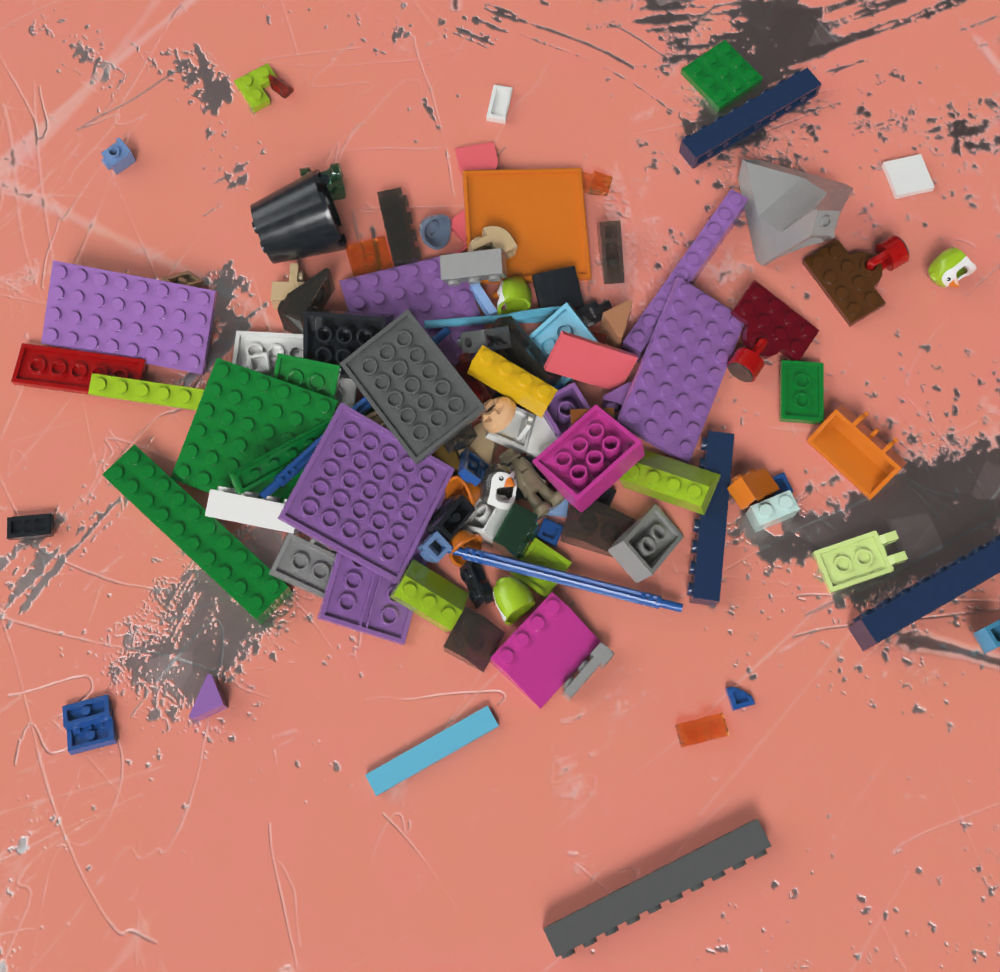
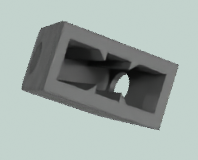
M509 326L462 332L461 337L457 340V345L460 349H463L464 354L477 353L482 345L490 350L511 347ZM487 336L492 337L491 343H487Z

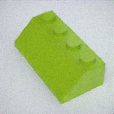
M644 450L645 456L620 478L624 488L705 515L721 475Z

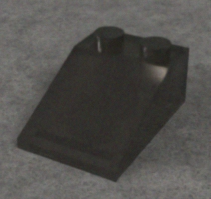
M325 268L288 293L286 298L279 303L278 314L284 330L293 334H303V311L325 308L335 290L330 269Z
M596 500L582 513L573 505H570L560 542L613 557L608 549L634 524L635 519Z

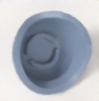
M444 214L426 216L419 228L423 242L435 250L444 248L450 240V218Z

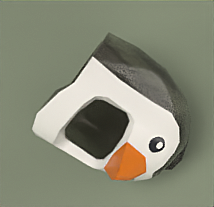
M498 462L486 468L482 476L480 499L499 509H511L515 505L517 476L513 468L509 467L507 463ZM496 495H504L509 500L498 499Z

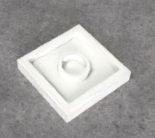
M921 154L886 161L882 164L895 199L930 192L935 188Z

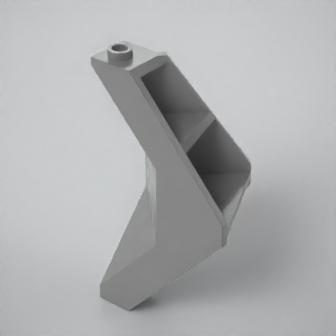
M742 159L738 182L741 195L748 198L745 213L756 261L765 266L775 259L803 247L833 239L836 236L834 233L839 215L852 194L853 188L841 182L762 160Z

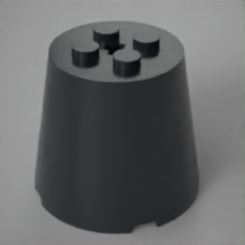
M319 169L305 174L250 205L253 229L260 238L263 252L268 255L273 264L348 249L346 236L344 233L341 234L339 227L342 226L339 214L325 180L320 181L319 177H322Z

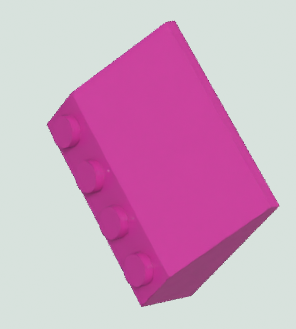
M595 405L532 462L560 494L582 513L642 459L645 453L643 442L599 406Z
M552 592L492 655L490 663L541 709L599 645L600 640Z

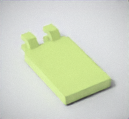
M875 530L814 551L812 554L829 594L890 574L894 571L893 566L904 563L908 559L905 551L889 556L885 548L886 545L892 544L899 539L896 530L883 535H879Z

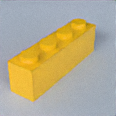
M484 345L481 346L473 358L467 372L541 418L558 391Z

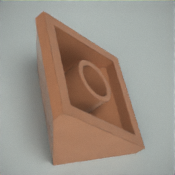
M627 300L603 312L600 333L609 346L620 349L630 316L632 300Z

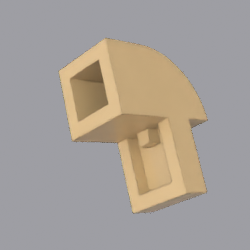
M487 226L483 228L481 237H476L469 243L468 252L501 248L506 253L507 260L515 256L518 246L505 229L498 226Z
M290 263L289 282L272 281L271 302L274 310H290L297 308L306 300L308 289L304 282V271L300 270L298 263Z

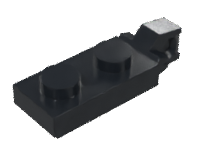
M595 300L575 311L586 326L590 327L601 321L603 312L611 309L612 305L609 300L600 304Z

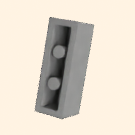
M501 248L440 255L441 280L450 287L460 286V283L464 282L480 284L482 280L499 282L501 278H507L506 253Z

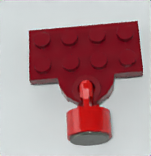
M754 280L730 312L732 316L746 326L742 333V342H744L746 348H738L727 364L728 369L737 379L743 382H753L764 367L762 358L766 360L780 352L791 361H800L820 330Z

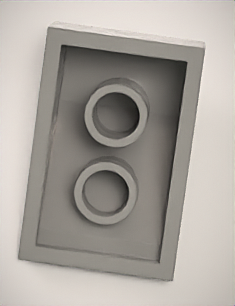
M654 504L612 544L608 551L635 583H638L654 574L684 536L662 510Z

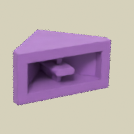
M207 674L189 714V718L197 722L228 708L218 680L210 674Z

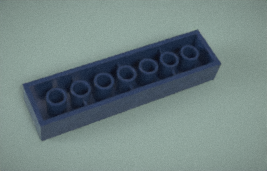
M1000 535L853 619L854 624L848 629L862 651L869 649L1000 573Z

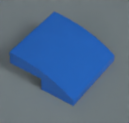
M108 694L62 706L63 727L67 730L68 752L71 755L117 743L114 715Z

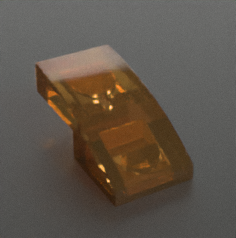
M582 171L585 194L608 195L612 176L594 171L593 174Z
M723 713L675 725L681 748L729 736Z

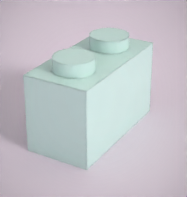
M788 490L750 506L745 514L756 533L794 517L800 508L791 491Z

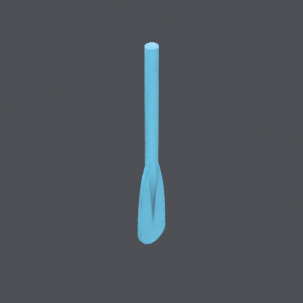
M562 306L524 310L501 315L425 320L424 328L431 329L506 322L544 323Z

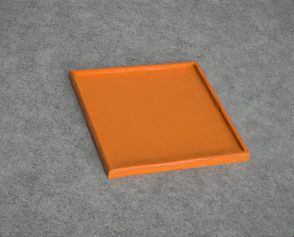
M582 168L462 170L467 252L469 243L474 238L482 236L484 227L498 226L505 229L518 246L515 256L506 260L507 278L517 276L523 278L526 283H533L532 275L575 266L578 281H591ZM501 278L499 282L482 280L480 284H500L506 278Z

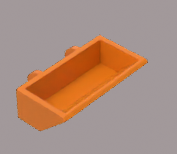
M842 404L831 413L806 442L871 500L907 462L892 449L899 441L896 437L887 445L877 436L880 429L876 428L872 431L863 423L869 415L867 411L857 418Z

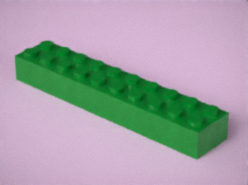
M135 444L102 474L111 485L260 625L293 593L289 586L281 579L270 575V569L213 517L205 516L206 510Z

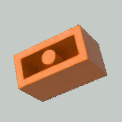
M754 468L745 475L743 473L737 475L732 479L733 484L727 488L741 510L768 499L780 489L766 468L760 470Z

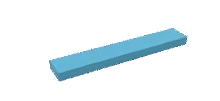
M486 706L367 773L365 776L375 795L378 796L498 728L499 725L489 707Z

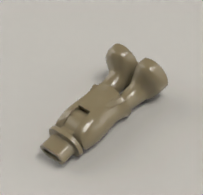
M509 448L498 457L504 464L502 468L506 473L510 474L512 471H515L517 487L532 506L533 516L536 520L545 517L565 500L559 491L554 492L546 485V480L540 477L532 464L526 458L521 457L520 453L516 454L512 448ZM539 492L545 501H542L536 493Z

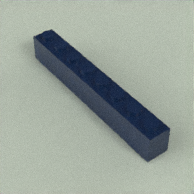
M808 68L797 71L787 80L778 82L775 87L764 90L756 98H750L739 108H733L727 115L719 116L708 126H702L696 133L685 136L681 141L679 153L691 168L694 169L817 96L822 84Z
M708 431L706 437H702L700 450H704L703 458L700 457L699 468L720 474L721 477L705 515L698 513L697 519L693 521L692 531L696 532L695 540H692L690 552L694 553L693 561H690L688 574H692L691 582H688L686 595L690 596L689 603L716 606L720 602L729 491L727 488L730 486L734 434Z

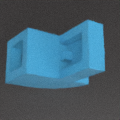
M1000 620L973 633L984 654L1000 647Z

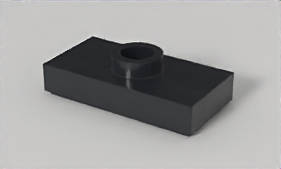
M52 513L7 517V539L9 541L54 536V515Z

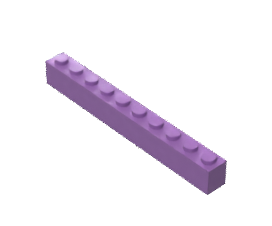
M733 189L729 191L626 336L621 350L636 354L638 356L636 362L640 361L646 351L675 280L680 277L693 285L743 214L748 198Z

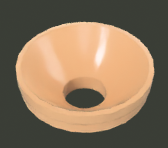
M505 396L489 399L484 404L487 411L481 416L482 426L489 433L502 431L509 425L515 415V402Z

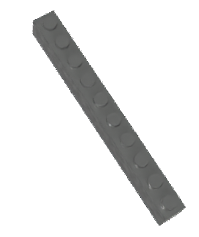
M758 819L752 820L543 928L555 956L561 955L562 959L576 953L575 947L583 944L585 948L597 942V936L602 933L609 936L619 930L618 925L624 922L630 925L640 920L639 914L645 911L651 914L661 909L660 903L668 899L670 903L683 897L682 892L690 888L691 892H694L705 886L703 881L709 878L715 881L725 876L724 870L730 867L736 870L746 865L745 859L751 856L754 859L767 854L766 849L772 845Z

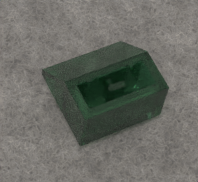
M514 503L492 540L493 547L506 557L518 560L520 558L523 559L528 550L529 541L533 542L539 532L538 515Z

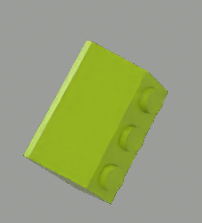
M412 559L389 597L441 630L449 632L452 631L462 614L469 593Z

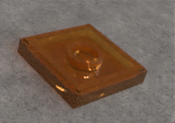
M384 236L348 245V249H346L353 277L393 268Z

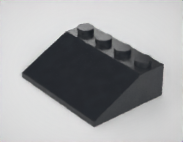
M326 309L303 311V358L340 365L339 363L393 321V314ZM342 367L340 378L351 379Z

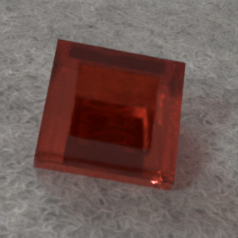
M271 74L268 76L271 89L281 97L286 99L294 91V88L282 79Z

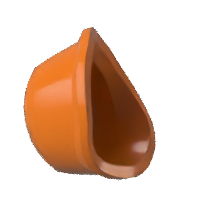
M459 475L450 478L445 488V495L448 499L451 496L462 494L475 507L476 502L481 496L479 484L474 486L471 483L465 482Z
M468 530L458 531L454 538L448 541L453 546L449 559L454 565L462 567L468 560H464L463 557L453 555L452 553L460 547L465 548L466 546L481 550L483 544L482 537Z

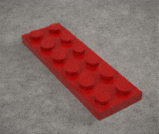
M22 343L11 382L14 385L89 395L92 373L143 381L147 364L145 359Z

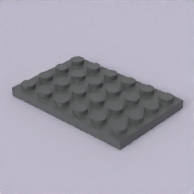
M408 309L339 363L416 465L420 464L487 411Z

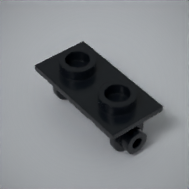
M466 561L460 568V576L467 586L471 602L478 609L484 602L489 604L494 601L492 598L493 593L488 582L480 583L481 580L486 579L481 564Z

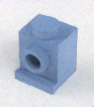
M120 138L116 139L117 142L101 152L103 156L102 163L108 170L112 169L116 175L136 162L131 150Z
M436 531L428 535L417 548L421 551L420 555L426 561L438 563L452 546Z

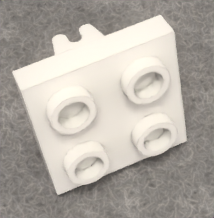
M516 406L515 415L509 425L498 433H489L487 431L485 438L507 448H512L514 451L524 455L528 448L536 415Z

